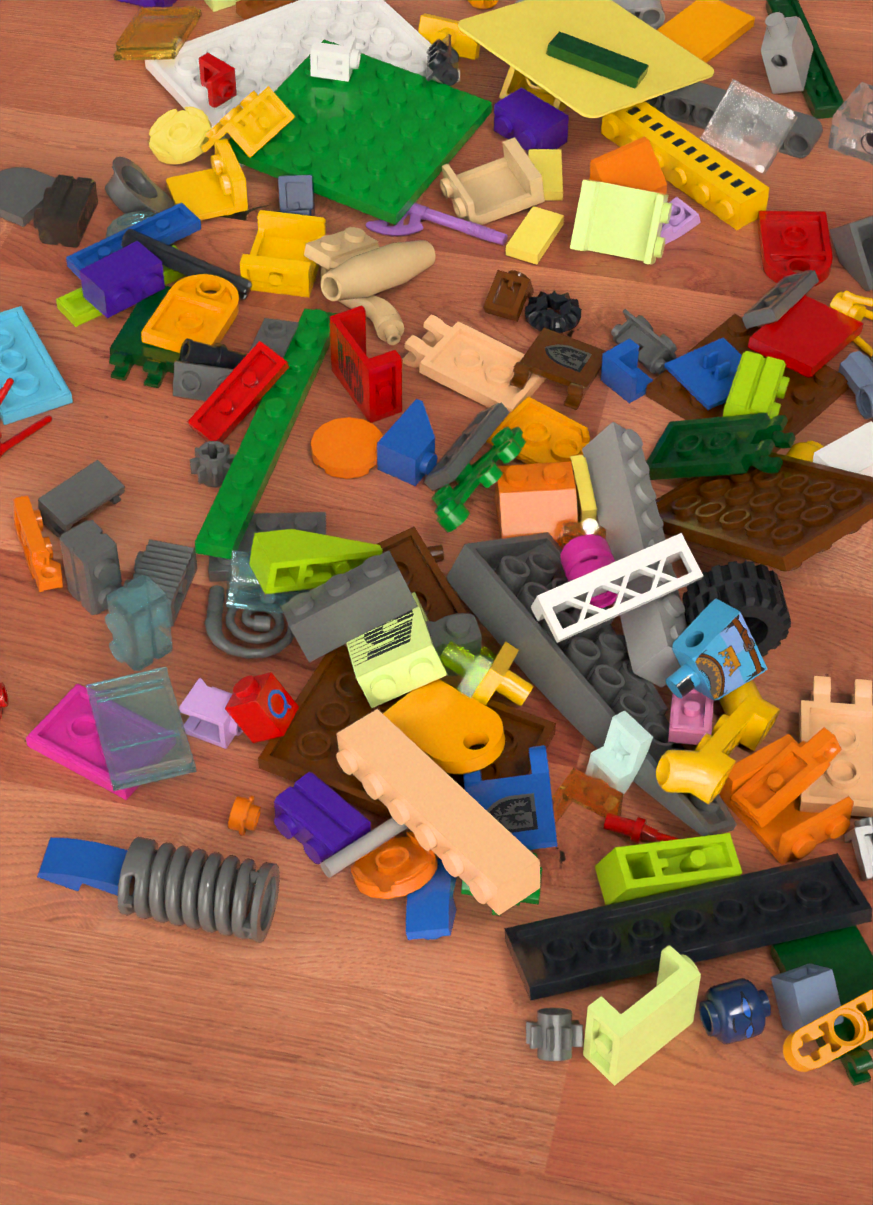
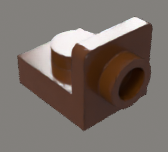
M497 270L483 307L485 313L518 322L526 299L532 297L534 293L531 279L519 271L510 270L507 273Z

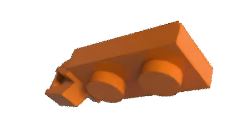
M28 495L16 497L13 499L14 527L32 579L36 580L39 592L63 588L61 563L52 560L53 549L50 538L48 536L43 537L41 533L44 528L40 510H33Z
M823 727L808 742L802 741L796 744L792 741L732 795L731 799L735 806L761 828L765 827L829 768L830 762L842 750L836 736Z

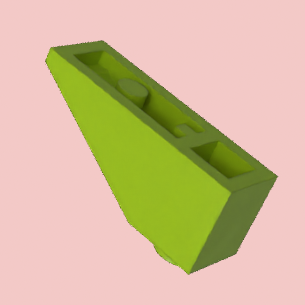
M296 529L254 533L249 565L264 593L273 594L317 588L326 583L331 577L344 574L362 565L365 560L372 556L381 555L383 550L377 544Z
M730 833L615 847L595 865L605 905L742 874Z

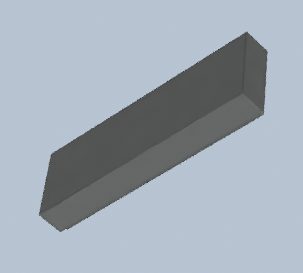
M815 270L785 276L744 314L742 319L746 329L778 321L819 282Z
M502 402L479 412L425 477L426 480L424 482L432 491L453 482L509 414L508 409Z

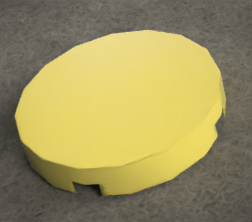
M184 107L185 110L181 111L173 109L157 119L149 132L151 137L149 147L159 161L169 165L183 164L195 159L204 152L201 147L209 140L205 134L212 129V124L202 110L195 107Z

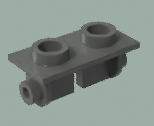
M624 309L623 313L627 321L623 325L617 324L612 329L613 341L619 345L630 338L639 345V348L642 347L639 351L638 362L652 374L658 373L660 375L666 370L665 363L677 358L675 354L677 350L676 345L665 334H662L660 337L655 334L653 327L643 316L638 315L635 317Z
M264 318L249 352L261 341L284 359L299 326V322Z
M174 361L173 396L206 401L234 369Z

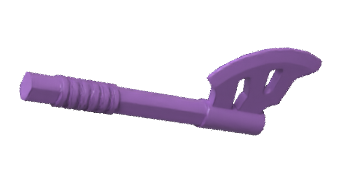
M417 203L413 204L396 225L388 226L389 222L381 219L366 223V227L371 231L388 236H406L423 230L422 219L504 246L508 237L507 234L498 232L495 229L471 221L468 222ZM407 215H411L409 224L404 225V219Z

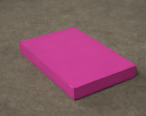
M78 683L26 737L27 746L125 800L133 794L177 744L176 735Z

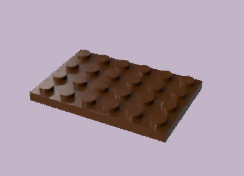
M771 452L768 455L769 457H781L783 461L778 473H765L754 466H750L747 473L693 477L657 498L656 504L659 516L663 521L662 528L664 534L676 536L682 533L686 541L787 572L799 568L803 561L816 553L830 549L834 542L848 534L859 531L863 524L873 519V477Z
M342 645L328 652L295 700L299 708L285 735L270 739L258 757L259 769L296 782L308 772H312L348 803L386 818H392L388 808L379 799L374 800L367 794L361 781L353 774H346L340 767L336 754L339 752L337 733L376 709L383 714L408 693L371 708L356 679L348 647ZM450 685L470 697L473 694L467 690ZM489 699L485 706L494 710L501 718L505 734V746L500 756L493 763L481 769L482 781L532 774L529 748L544 745L547 749L555 735L556 723ZM476 744L471 746L469 749L477 750L483 748L486 745ZM447 773L465 790L463 774Z

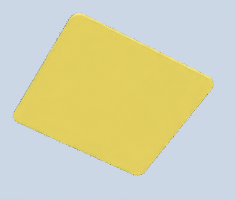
M525 0L462 19L458 23V28L463 33L574 111L587 118H599L711 78L714 74V69L710 65L612 0ZM560 31L645 63L649 67L646 76L637 88H632L548 56L546 54L548 44Z

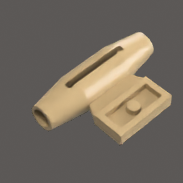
M349 227L344 231L325 235L320 239L306 243L304 253L305 257L331 270L321 278V290L330 301L365 298L404 284L432 266L436 258L433 246L426 240L391 243L379 247L377 240L366 235L362 229Z

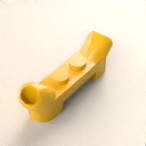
M753 680L719 699L725 714L717 721L712 734L706 733L695 751L667 750L662 755L656 768V779L662 790L670 793H690L709 805L721 792L736 762L729 755L737 745L741 743L755 751L778 718L780 709L762 699Z

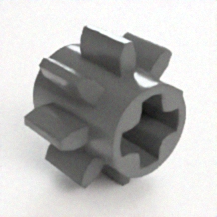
M208 441L202 444L200 448H195V458L190 459L191 474L198 475L199 484L204 483L209 487H220L236 454H230L228 444L224 445L218 441Z
M539 1009L537 1011V1022H526V1044H530L531 1049L537 1048V1057L541 1060H569L572 1058V1047H583V1024H579V1020H572V1011L569 1009Z

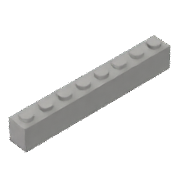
M612 422L583 447L582 451L587 461L601 535L608 542L616 562L664 541L665 536L662 528L663 521L659 516L655 500L656 493L652 488L649 477L650 469L645 461L642 449V439L632 429L626 430ZM672 563L663 566L662 573L677 578L673 571ZM646 575L640 576L627 582L626 589L644 594L650 590L653 578ZM658 581L657 587L662 586L666 583ZM678 590L620 615L633 673L661 688L666 685V679L681 667L672 650L673 642L687 628L684 615L685 607L680 599ZM623 596L621 603L628 601L630 599Z

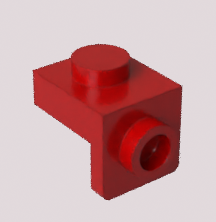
M210 53L199 57L201 85L208 89L209 105L217 108L237 95L235 68Z

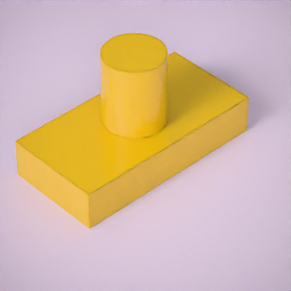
M426 13L421 15L418 32L431 44L437 39L442 41L450 34L451 47L458 52L460 57L472 60L479 58L480 44L459 30V21Z
M505 641L485 671L471 698L486 705L496 690L518 706L523 704L534 686L509 670L519 651L517 648Z

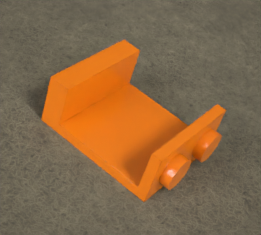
M790 734L735 763L719 793L727 806L781 865L796 857L798 859L806 857L814 850L816 845L828 838L836 839L843 835L850 826L854 801L848 796L820 813L799 811L798 796L763 828L758 826L735 806L731 797L739 788L792 741L798 744Z

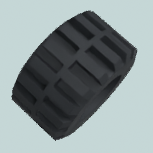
M733 561L728 562V565L724 566L716 565L711 567V571L702 572L703 577L700 580L687 586V592H684L682 597L687 627L717 598L741 612L762 657L767 655L769 650L780 646V640L786 639L789 634L788 629L791 627V619L781 582L778 580L777 574L773 570L769 571L768 567L763 564L755 566L754 562L751 561L743 563Z

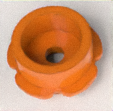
M250 795L249 799L237 796L233 803L228 821V829L238 831L240 836H244L246 830L255 831L261 806L254 805L255 796Z

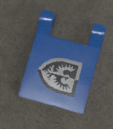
M541 745L529 748L532 770L530 775L482 781L481 769L463 774L465 791L527 849L533 850L558 846L546 746Z

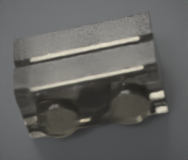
M59 174L52 187L45 189L42 209L37 208L35 210L33 218L34 228L38 229L39 239L43 244L58 245V243H61L62 246L77 248L80 245L98 205L96 182L93 179L83 177L75 179L73 176Z

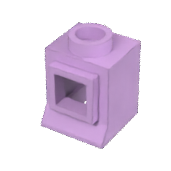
M199 678L179 707L181 713L189 715V718L182 727V732L227 749L234 736H240L243 732L225 710L232 693L213 686L212 688L208 687Z

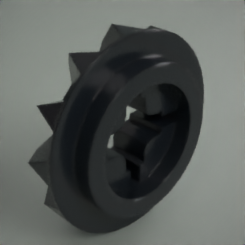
M554 289L552 294L540 291L538 297H530L528 306H525V317L527 322L539 331L547 328L557 333H563L578 325L582 309L579 308L577 299H570L569 293L560 295Z

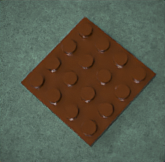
M733 314L687 353L721 338L728 341L741 355L745 351L757 353L748 348L750 336L757 332L760 327L755 326L746 329L742 317ZM824 365L814 375L807 378L785 367L783 376L790 378L784 399L776 398V403L781 404L779 415H786L788 420L781 432H793L796 436L849 389L848 380L844 375ZM667 369L646 387V397L685 420L723 417L726 402L707 410ZM774 447L772 452L777 453L781 448Z

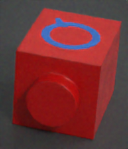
M268 672L254 677L249 675L239 680L233 688L234 693L227 703L225 710L252 743H257L284 736L299 706L273 673Z

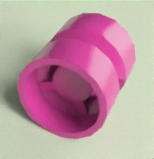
M588 534L576 537L567 543L561 552V564L568 582L615 562L608 542L599 535ZM606 591L591 598L589 604L598 608H604L615 602L617 594Z

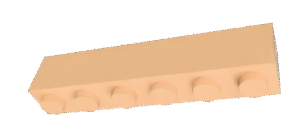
M378 709L337 733L339 752L336 754V757L343 771L348 775L353 774L361 781L367 794L374 800L379 799L388 808L391 816L398 824H405L415 834L417 841L425 850H432L442 860L445 869L453 877L459 876L469 886L471 893L479 903H487L500 915L540 888L539 859Z

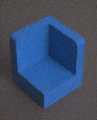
M630 338L603 353L601 381L629 404L645 395L647 385L653 381L652 378L637 367L639 345Z

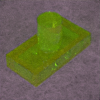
M450 640L439 658L443 665L462 676L457 690L471 698L494 663L497 654L483 646L477 656Z

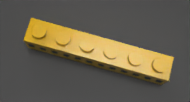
M646 101L602 116L601 134L619 147L645 136L650 141L664 178L735 230H739L758 218V211H766L769 195L768 186Z

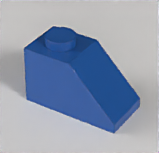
M417 398L377 442V470L413 486H416L425 475L430 473L438 459L435 454L434 432L424 403Z

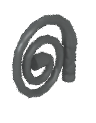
M218 585L210 588L205 627L207 635L220 650L229 655L246 659L266 658L280 653L292 642L294 634L288 625L285 637L275 645L264 649H247L232 644L225 638L222 632L225 590ZM253 592L239 597L229 606L225 616L226 627L235 637L244 642L260 644L270 642L281 635L285 627L284 617L277 607L268 603H254L245 607L242 613V622L245 626L254 628V631L268 632L266 634L255 635L240 630L235 624L234 617L243 605L253 601H266L276 604L281 608V605L287 603L279 596L265 594L264 592ZM255 612L271 614L275 620L274 629L270 631L271 616L255 615V619L250 618L251 614Z

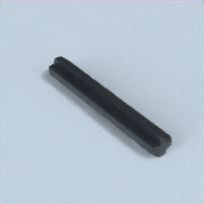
M128 229L123 235L121 242L123 248L138 241L162 261L163 266L186 276L209 274L222 277L235 286L241 300H245L251 291L252 282L248 279L133 229Z

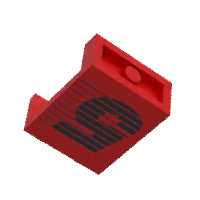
M362 305L329 316L332 371L368 422L373 423L401 413V356L396 350H392L368 359L366 350V311Z

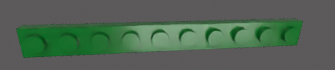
M304 309L299 320V326L284 356V360L288 362L289 368L263 396L195 540L197 554L234 559L331 344L329 316L338 313L326 312L320 309Z

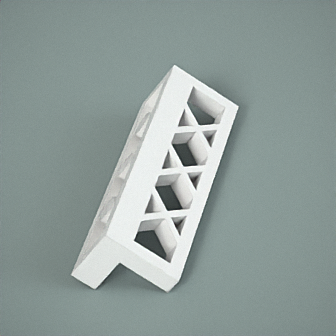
M682 533L538 595L531 605V609L537 621L546 620L558 643L700 580L703 574ZM681 558L689 574L675 578L662 573L663 566ZM646 575L653 578L650 590L644 594L626 589L627 582L640 576ZM658 581L666 583L662 586L657 587ZM606 591L617 594L614 606L610 609L604 610L589 604L591 598ZM623 596L630 599L628 601L621 603ZM570 607L580 609L581 613L577 623L562 629L555 614ZM586 612L594 614V616L584 620Z

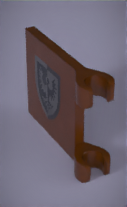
M543 328L522 360L515 364L513 369L514 376L510 381V385L524 389L531 373L568 386V396L563 405L577 410L585 393L602 368V355L606 351Z

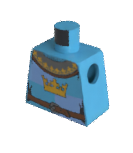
M717 598L714 599L673 642L672 650L681 667L666 679V684L673 694L680 699L695 689L711 700H719L765 672L768 668L741 612Z

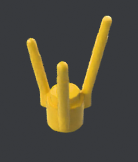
M846 290L837 293L830 303L829 307L860 322L864 317L873 320V312L867 310L864 306L873 307V298L859 296ZM860 336L855 338L853 342L872 357V347Z

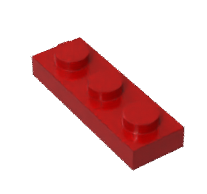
M259 341L187 423L207 441L222 443L289 368L288 362L263 342Z

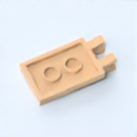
M432 314L424 322L423 328L429 331L422 337V340L412 335L404 345V348L409 350L408 354L403 358L404 364L413 368L419 367V373L488 408L502 402L510 413L528 396L531 397L546 380L542 376L531 373L524 389L510 385V381L514 376V366L522 360L525 354L460 322L451 327Z
M814 676L810 701L801 700L799 743L802 741L808 742L825 727L836 736L842 750L830 762L831 765L824 771L825 773L799 795V811L820 813L849 796L854 801L851 816L873 817L872 680L855 679L851 704L830 702L831 677Z

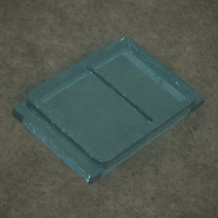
M166 667L86 685L91 711L113 791L196 772V765Z

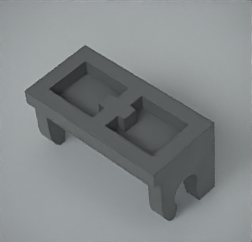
M96 460L38 499V509L42 516L43 525L60 538L63 533L72 528L74 523L107 501L113 504L120 502L121 498L119 496L125 492V486L99 460Z

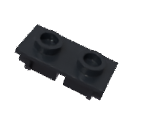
M448 34L442 41L437 39L427 51L426 80L430 81L435 76L443 84L451 86L457 83L459 79V54L451 47V35Z

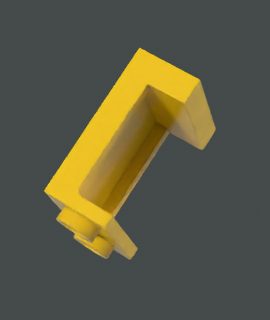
M260 210L257 216L258 232L250 255L243 254L240 260L241 277L252 282V291L309 298L320 265L304 256L306 243L326 235V219L316 216Z

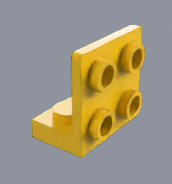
M269 86L259 95L253 90L239 105L227 113L205 134L209 140L201 149L207 152L214 145V141L220 140L228 133L249 157H252L295 116Z
M227 138L214 141L215 155H211L212 169L166 179V186L174 204L177 205L182 202L201 221L248 210L246 178Z

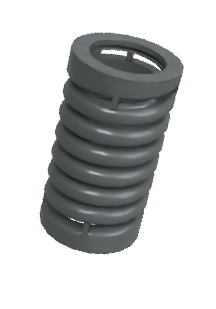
M137 837L131 843L122 865L118 885V909L122 915L126 916L136 913L141 919L153 917L155 921L160 923L169 921L175 926L185 924L187 927L195 930L202 927L204 931L209 933L218 931L224 936L233 934L239 939H252L261 943L269 932L276 909L280 883L279 866L275 863L265 862L256 872V863L250 858L245 859L240 865V860L234 855H229L224 860V857L219 852H213L208 856L204 849L198 848L192 853L188 846L182 845L176 849L169 842H165L158 847V843L154 839ZM134 876V892L132 895H129L131 877ZM253 896L252 907L249 914L246 917Z

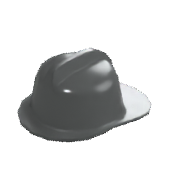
M116 157L113 160L112 168L114 174L106 184L105 191L123 213L130 216H142L150 210L160 213L175 206L173 200L151 181L134 162L125 157Z

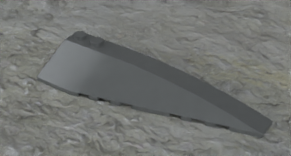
M547 532L464 544L446 577L447 581L457 592L458 597L467 604L480 623L487 628L501 646L506 641L519 650L513 661L545 697L597 749L604 746L612 717L626 711L653 736L647 755L633 781L700 835L708 836L733 831L737 823L719 794L708 805L690 793L665 792L659 786L656 779V768L662 755L667 750H685L682 743L668 742L670 723L665 717L668 708L654 684L633 673L630 657L627 653L625 636L617 635L611 626L614 618L558 643L546 620L537 621L531 609V605L536 597L568 583L561 564V552L563 549ZM570 607L556 613L555 615L562 629L577 623L581 610ZM586 612L584 620L594 616V614Z

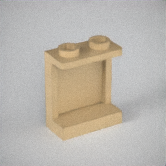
M515 137L503 141L504 157L457 175L449 164L442 165L443 179H440V187L445 198L452 199L458 218H464L465 221L484 225L545 202L542 176Z

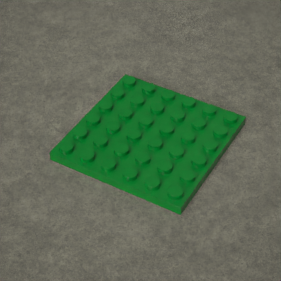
M325 39L321 42V43H327V44L338 45V44H336V43H334V42H330V41L325 40ZM363 53L360 55L358 69H353L349 82L311 76V57L309 55L274 91L295 118L252 157H249L232 137L228 141L238 163L275 178L286 175L313 174L314 193L396 225L441 173L442 165L448 164L492 113V102L432 79L427 81L424 76Z

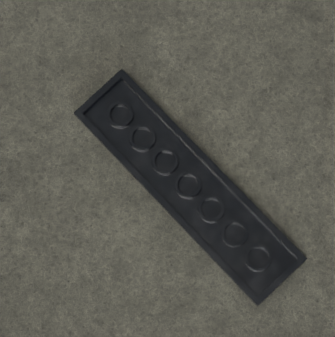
M836 853L504 928L505 942L529 999L532 1001L659 971L661 951L668 945L680 955L688 956L695 963L872 922V907L840 856Z

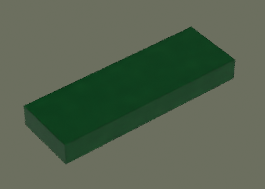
M560 31L548 44L546 52L548 56L632 88H637L646 76L649 67L645 63Z

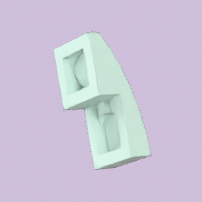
M623 711L612 717L604 746L591 752L583 782L610 808L617 805L637 775L650 748L653 736L626 711Z

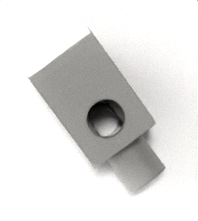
M780 12L772 13L765 20L767 27L761 47V55L772 93L804 91L813 52L811 40L799 17H784Z

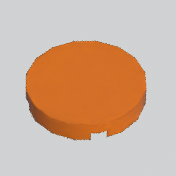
M352 417L333 419L322 424L313 434L311 440L313 463L317 467L319 465L324 468L325 473L332 477L350 479L369 474V469L375 465L377 468V442L383 437V434L374 424L364 419Z
M406 832L407 837L397 838L394 836L355 861V864L351 866V874L358 890L369 897L382 899L401 897L420 889L432 879L438 868L437 855L432 850H425L419 844L413 832Z

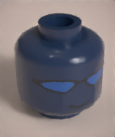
M740 978L710 987L706 991L704 1001H701L699 1004V1013L708 1036H715L723 1044H732L762 1034L766 1024V1017L771 1015V1006L764 990H757L751 981Z

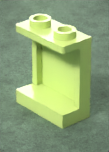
M668 945L661 951L656 987L624 1013L620 1014L602 996L588 1006L583 1056L614 1086L693 1023L701 973L698 971L695 963L688 956L680 955Z

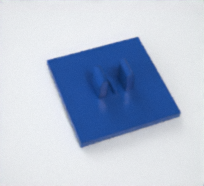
M721 338L665 363V368L707 410H710L727 401L742 355L728 341Z

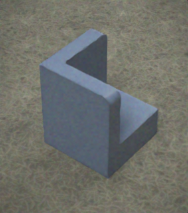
M809 963L771 977L782 1026L787 1031L794 1032L841 1006L833 970L830 968ZM838 1016L835 1019L834 1026L841 1024L844 1021V1016Z

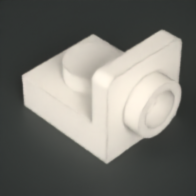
M349 36L345 46L313 42L310 49L311 76L349 82L353 69H358L361 51L356 49V37Z

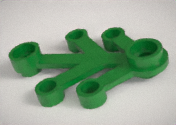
M507 426L500 430L491 440L494 444L493 447L472 465L468 463L455 479L458 485L452 488L449 484H446L432 496V500L438 506L434 511L438 516L436 521L447 533L459 527L468 518L470 512L463 504L477 486L481 483L485 488H488L503 475L496 462L500 459L504 464H507L521 452L526 441L522 437L523 431L519 427L511 430Z

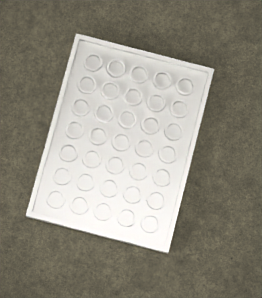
M298 0L144 58L146 69L183 108L195 107L202 110L208 116L213 128L253 90L259 95L269 86L274 92L310 55L313 42L321 43L325 39L345 46L348 37L354 36L356 37V49H360L361 53L426 77L427 51L432 44L384 0ZM206 53L212 54L235 68L237 95L217 108L209 105L208 89L201 85L199 57ZM458 69L459 79H458L457 82L460 81V70H459V69ZM435 76L432 78V80L442 83ZM227 133L221 139L227 138L229 140L231 136Z

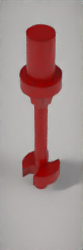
M609 812L603 829L631 837V842L640 844L641 840L654 842L657 840L661 842L680 839L658 832L659 830L646 825V819L638 817L635 821Z

